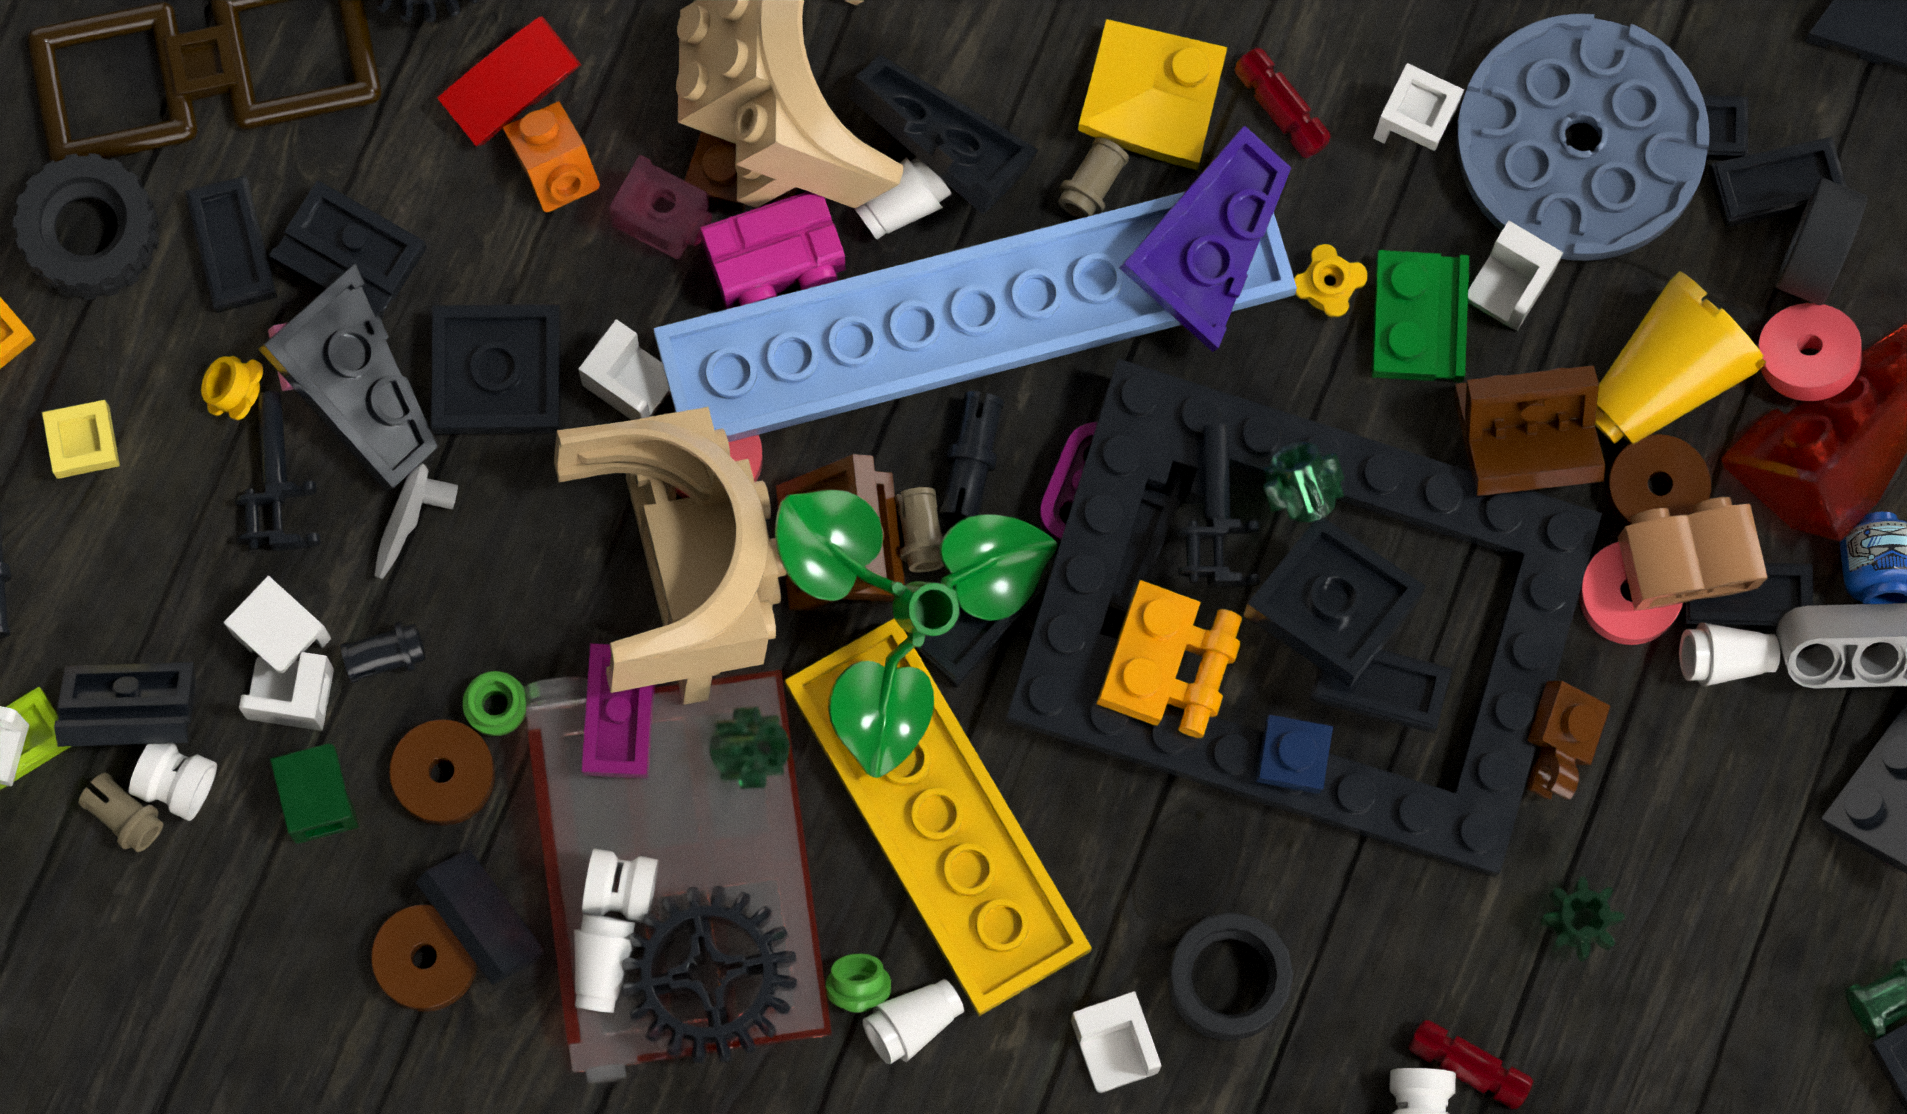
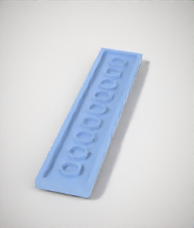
M1184 192L654 328V335L675 412L709 407L714 430L723 428L728 442L1182 325L1119 267ZM1274 212L1247 271L1248 277L1242 292L1236 299L1231 312L1295 295L1296 283Z

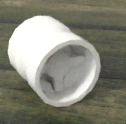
M173 743L148 744L134 769L129 785V794L146 802L160 800L168 805L171 813L190 821L199 812L207 798L215 778L217 763L198 754L188 758L180 754L177 746Z
M594 848L586 877L582 913L603 916L608 911L623 913L627 921L644 923V915L648 914L652 907L659 860L638 856L633 861L618 859L613 851ZM617 878L620 879L618 893L614 892Z
M1427 1068L1391 1070L1390 1092L1396 1097V1105H1398V1109L1392 1114H1449L1446 1112V1107H1448V1099L1455 1094L1456 1073Z

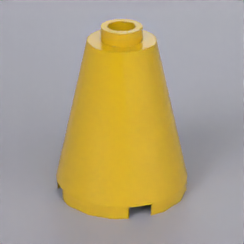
M1681 271L1668 282L1599 384L1595 425L1614 444L1622 437L1632 444L1639 442L1754 375L1767 363L1762 359L1764 356L1758 347L1723 308L1719 310L1709 300L1705 299L1702 301L1701 299L1707 292Z

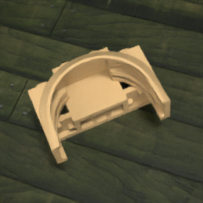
M696 0L681 9L677 26V34L680 38L679 74L676 81L678 123L736 144L735 169L737 172L738 202L758 208L787 191L798 187L849 207L857 208L900 184L903 165L855 137L840 122L825 101L811 71L805 49L802 24L804 0ZM844 0V1L849 2V3L854 4V5H858V4L862 3L864 0Z
M709 407L618 423L557 430L554 465L559 482L603 474L626 473V481L663 627L610 643V666L606 667L610 692L677 681L683 705L709 699L712 676L720 675V672L764 664L768 640L776 638V625L772 607L773 604H778L781 601L778 577L785 576L786 571L778 554L776 538L770 539L765 519H770L771 507L765 482L763 480L754 482L749 459L734 461L730 457L729 443L725 430L723 428L714 430ZM675 487L690 497L676 500Z

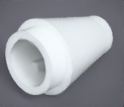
M906 157L900 163L903 165V174L898 186L855 209L877 240L886 233L889 234L942 209L943 207L940 202L952 194L944 181L917 157L912 161H909Z
M1700 623L1696 629H1686L1682 634L1679 648L1681 671L1686 680H1697L1703 687L1760 675L1764 672H1776L1780 662L1779 642L1774 634H1763Z
M583 914L581 929H574L575 993L577 994L575 1007L601 1012H614L615 1001L618 999L627 971L623 970L622 962L626 958H632L636 949L630 941V935L634 932L635 922Z
M942 979L936 984H930L873 1007V1014L863 1019V1027L872 1046L887 1064H892L898 1059L907 1062L949 1025L955 1017L962 1014L964 1007L953 986L946 979Z

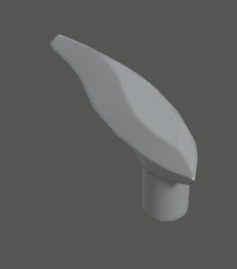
M423 463L408 474L379 546L375 577L383 579L395 562L407 535L417 526L422 503L453 509L458 485L427 478L428 469Z

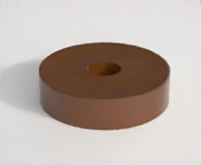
M1662 434L1649 435L1635 444L1629 443L1616 457L1606 481V495L1609 506L1623 526L1632 524L1631 517L1633 515L1651 509L1667 508L1669 509L1670 516L1693 514V506L1699 502L1709 500L1711 493L1710 473L1702 456L1687 442ZM1654 477L1665 480L1669 486V493L1664 496L1653 494L1649 490L1648 480Z
M433 720L413 728L400 740L392 755L390 780L394 793L401 805L412 816L432 825H453L471 818L486 804L495 783V766L488 746L473 729L452 720ZM446 762L453 765L454 774L449 781L438 783L431 779L432 769L437 764Z
M415 905L395 913L383 924L374 940L372 967L375 977L385 993L393 1001L405 1008L415 1011H435L445 1008L460 999L469 989L475 978L477 964L433 905ZM423 947H430L437 953L435 963L427 969L417 968L413 963L415 953Z

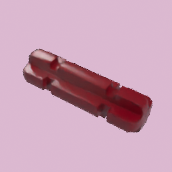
M1259 47L1252 49L1236 63V75L1248 89L1255 88L1256 94L1254 97L1284 134L1291 133L1292 139L1290 142L1304 158L1316 155L1329 143L1331 138L1330 132L1318 117H1310L1309 112L1311 108L1282 72L1275 74L1273 69L1275 64L1266 52Z
M1424 1020L1420 1023L1409 1043L1411 1053L1429 1063L1435 1059L1441 1063L1440 1069L1456 1073V1078L1484 1094L1487 1090L1495 1093L1493 1099L1511 1109H1518L1524 1103L1533 1085V1080L1529 1075L1513 1066L1509 1070L1501 1066L1502 1060L1459 1036H1456L1453 1040L1446 1036L1448 1030L1430 1020Z

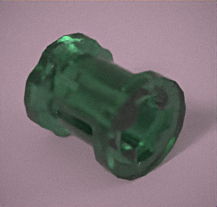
M1905 958L1895 962L1892 965L1891 972L1863 987L1853 984L1845 990L1848 1005L1855 1019L1864 1032L1873 1040L1885 1035L1886 1026L1907 1015V959Z

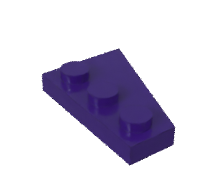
M1243 126L1119 267L1212 352L1217 350L1227 329L1225 326L1236 299L1242 292L1248 277L1247 271L1260 239L1265 235L1291 170V167L1246 126Z

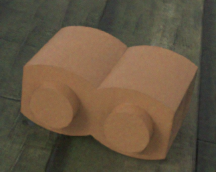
M1719 497L1695 504L1693 506L1694 513L1690 515L1670 516L1669 509L1667 508L1651 509L1633 515L1631 517L1632 524L1625 526L1618 536L1634 610L1666 607L1696 599L1727 596L1759 588L1768 577L1750 504L1732 505L1730 497Z

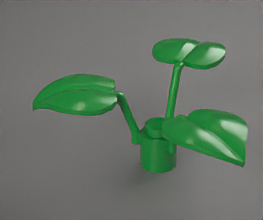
M822 490L803 494H790L780 502L775 523L776 546L782 565L793 583L812 597L836 601L844 598L850 592L858 576L864 582L887 591L895 597L893 601L894 618L898 625L908 632V637L888 654L885 666L867 660L856 662L840 674L831 688L828 712L832 727L839 740L853 755L866 774L879 778L901 764L918 745L929 726L933 714L934 691L929 677L918 668H897L898 662L914 647L922 646L925 635L938 636L948 632L958 619L959 607L967 614L987 621L1001 620L1016 613L1033 594L1045 566L1057 549L1058 544L1052 537L1027 522L1007 516L985 514L967 517L952 526L940 543L939 554L941 561L951 574L943 577L941 584L916 581L903 585L901 582L892 581L865 567L878 556L883 543V531L877 513L864 499L847 491Z

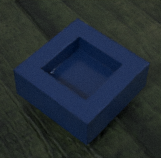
M1269 715L1265 720L1256 782L1319 794L1324 788L1333 726Z

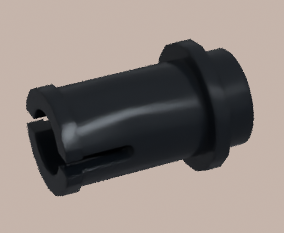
M402 621L394 623L395 630L355 642L340 644L343 661L351 682L356 683L360 679L404 666L407 667L408 671L416 670L415 663L426 660L423 642L417 625L414 623L404 626Z

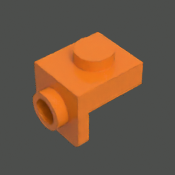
M560 101L543 109L533 111L525 117L503 127L508 142L527 174L544 212H551L599 189L600 183L586 147Z

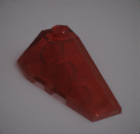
M1907 323L1861 353L1859 373L1852 384L1844 391L1828 399L1805 401L1785 415L1778 408L1774 409L1760 418L1721 458L1725 469L1792 529L1842 541L1879 502L1907 453Z

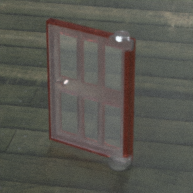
M781 669L712 679L709 699L683 705L678 684L655 688L649 779L583 775L582 758L588 686L586 678H555L526 685L524 687L528 722L527 731L572 1071L574 1073L586 1072L588 1083H602L626 1078L625 1066L675 1059V1057L667 1053L668 1043L673 1033L668 1031L661 1040L651 1043L645 1037V1034L656 1018L652 1016L643 1022L635 1023L629 1015L635 1006L645 1001L644 996L634 999L625 998L620 990L618 999L615 1001L613 1013L575 1007L577 994L575 993L574 929H581L583 914H587L582 913V904L588 867L594 848L613 851L618 859L633 861L638 856L659 860L650 912L661 923L671 917L664 908L662 899L671 895L677 902L680 911L690 908L687 899V889L689 887L698 888L702 897V905H711V894L714 887L717 885L723 886L726 890L725 907L732 908L736 897L741 892L749 894L751 903L746 913V916L749 918L758 909L767 906L772 911L773 916L762 931L767 933L776 927L784 926L789 935L782 944L773 948L774 953L794 951L797 957L796 964L778 969V975H789L796 978L798 988L790 992L776 991L775 997L786 1001L791 1006V1012L788 1016H782L769 1009L765 1018L772 1022L777 1029V1033L773 1038L765 1036L757 1026L750 1030L748 1034L755 1042L756 1047L832 1036ZM618 878L616 879L614 891L616 893H618L620 879ZM608 911L603 915L605 917L627 920L623 913ZM635 922L633 933L649 940L654 932L646 924ZM710 923L712 937L719 952L726 955L743 954L744 957L761 954L757 945L742 931L726 924ZM690 928L679 933L666 946L660 957L656 975L668 973L667 969L680 966L689 958L691 953ZM704 943L702 949L705 960L698 964L701 971L694 969L690 981H701L712 997L713 1006H716L714 989L721 985L717 978L725 980L727 970L729 969L717 968L713 959L708 955ZM635 949L632 958L642 959L644 952ZM627 973L623 985L629 982L640 981V974ZM763 974L751 976V980L736 984L730 990L727 997V1016L729 1022L740 1017L753 1004L760 991ZM674 992L659 995L664 1008L676 1019L696 1027H709L703 1002L698 996L693 994L676 995ZM738 1038L729 1041L731 1050L743 1049ZM687 1041L682 1053L676 1058L692 1056L694 1042ZM708 1044L707 1054L716 1053V1044Z

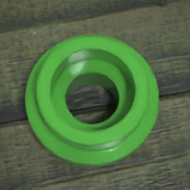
M493 671L481 674L468 685L463 696V711L466 719L475 730L484 735L502 736L514 731L522 723L527 713L528 701L523 686L516 678L504 672ZM501 695L507 699V708L503 713L490 715L484 711L485 701L490 696Z
M851 954L838 959L833 964L831 973L826 979L828 999L836 1006L850 1012L869 1011L876 1005L883 1003L891 993V979L889 974L883 969L882 962L868 954Z

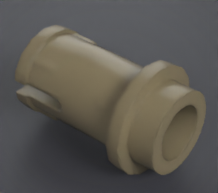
M1096 137L1092 143V148L1072 179L1064 180L1059 187L1062 193L1058 200L1059 205L1078 219L1103 212L1105 208L1103 198L1122 167L1129 161L1128 154L1120 146L1108 139Z
M917 487L902 491L901 495L897 494L895 496L905 544L900 550V558L908 563V568L911 572H929L944 567L939 554V547L943 536L938 519L935 490L929 487Z
M108 773L98 775L91 783L109 798V802H103L88 788H85L79 798V805L90 811L118 837L117 843L121 848L128 849L131 847L136 852L145 850L155 841L163 828V822L157 818L158 810L153 805L144 807L118 785Z

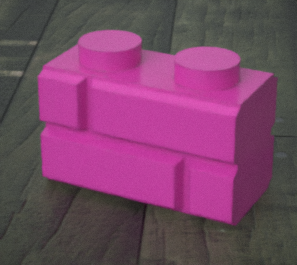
M809 191L700 227L704 249L726 309L777 297V293L797 286L804 290L836 282V273L846 270L843 247L832 222L825 198Z

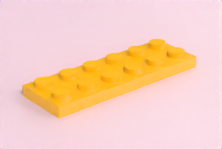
M894 618L785 680V686L978 1016H981L1090 953L1092 947L915 648L898 662L897 668L914 667L926 673L934 691V708L929 726L911 754L895 769L879 778H875L866 774L837 737L830 722L828 712L831 688L840 674L856 662L867 660L885 666L888 654L908 637L904 629L898 625Z

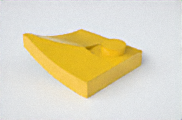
M1106 19L1078 130L1095 138L1108 139L1123 149L1178 166L1198 170L1227 47Z

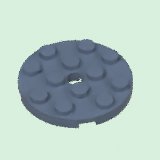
M1568 14L1550 17L1534 22L1505 38L1486 56L1473 74L1460 108L1457 123L1456 144L1461 173L1473 200L1483 214L1500 231L1504 229L1508 221H1511L1563 252L1561 259L1589 261L1617 257L1632 252L1659 237L1673 225L1692 200L1705 168L1707 149L1709 147V123L1705 103L1696 81L1683 61L1671 48L1646 30L1633 24L1628 27L1612 21L1595 19V14ZM1576 123L1591 125L1598 132L1600 138L1599 145H1597L1593 152L1590 150L1579 151L1570 145L1567 146L1566 129Z

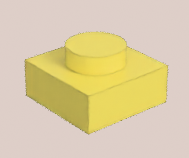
M106 400L42 412L52 471L57 479L120 466L110 408Z

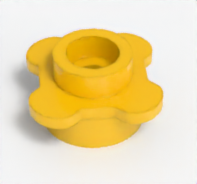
M1318 245L1311 253L1312 262L1305 273L1298 274L1294 278L1297 287L1295 294L1300 299H1307L1314 307L1324 310L1326 315L1340 317L1347 313L1349 309L1348 301L1354 290L1366 284L1367 271L1361 263H1349L1339 257L1332 245ZM1326 276H1333L1336 279V283L1333 286H1328L1325 284L1324 278Z
M224 356L215 360L207 369L201 386L202 397L207 403L208 411L215 416H220L226 412L235 420L243 419L258 397L260 390L259 381L263 375L262 364L254 359L246 364L241 363L240 358L235 356Z

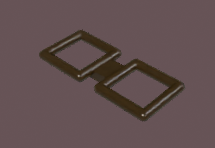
M211 0L216 26L181 34L178 31L174 8L166 2L152 3L32 29L28 34L27 41L50 161L58 162L66 159V155L76 153L78 156H89V153L100 154L103 159L190 142L196 137L198 132L192 100L229 93L236 125L245 130L377 102L381 97L382 91L363 0H338L354 82L256 102L238 11L291 0ZM153 29L170 120L72 140L55 49Z

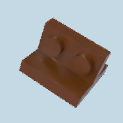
M1594 365L1556 368L1549 371L1506 376L1494 375L1487 378L1467 380V383L1455 384L1454 401L1477 496L1604 481L1605 462L1595 428L1599 383Z
M852 454L776 486L778 508L780 502L787 495L822 490L847 491L864 499L877 513L883 531L881 550L878 556L865 567L878 575L905 585L903 564L900 558L901 546L892 472L875 471L873 456ZM786 573L789 610L810 611L833 602L817 599L806 594L793 583ZM857 576L852 589L842 599L891 602L894 601L895 597L887 591L864 582Z

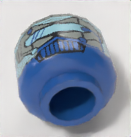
M1891 512L1867 514L1860 518L1858 525L1849 529L1840 539L1845 590L1855 600L1861 601L1863 604L1907 603V522L1899 520L1897 515Z

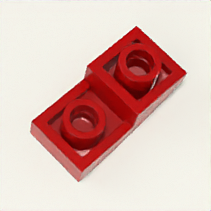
M541 16L491 52L437 98L476 146H481L529 105L537 104L581 66V63L543 16Z

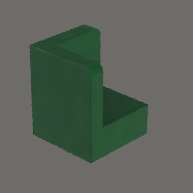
M325 744L270 759L287 830L296 844L359 828L354 804L347 794L337 750L334 745Z

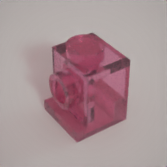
M639 155L609 207L614 227L677 260L680 259L688 244L694 247L699 245L702 240L700 227L709 225L713 216L712 213L707 211L709 208L707 192L653 165L650 159ZM660 197L675 203V207L667 213H660L653 209L654 203Z

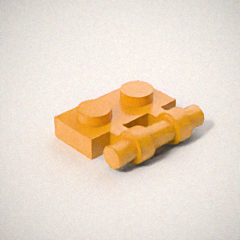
M1140 580L1135 587L1096 704L1157 726L1162 720L1168 703L1185 710L1179 731L1191 737L1202 738L1209 718L1215 717L1218 714L1223 695L1218 690L1227 664L1234 663L1237 657L1240 641L1236 639L1242 617L1233 611L1219 609L1211 630L1193 626L1201 602ZM1184 651L1202 656L1194 683H1186L1175 679Z

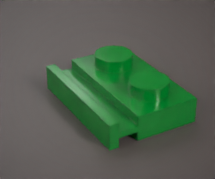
M1378 250L1375 272L1371 378L1420 381L1446 379L1453 380L1454 383L1463 382L1466 366L1469 255H1460L1458 258L1442 257L1438 253Z

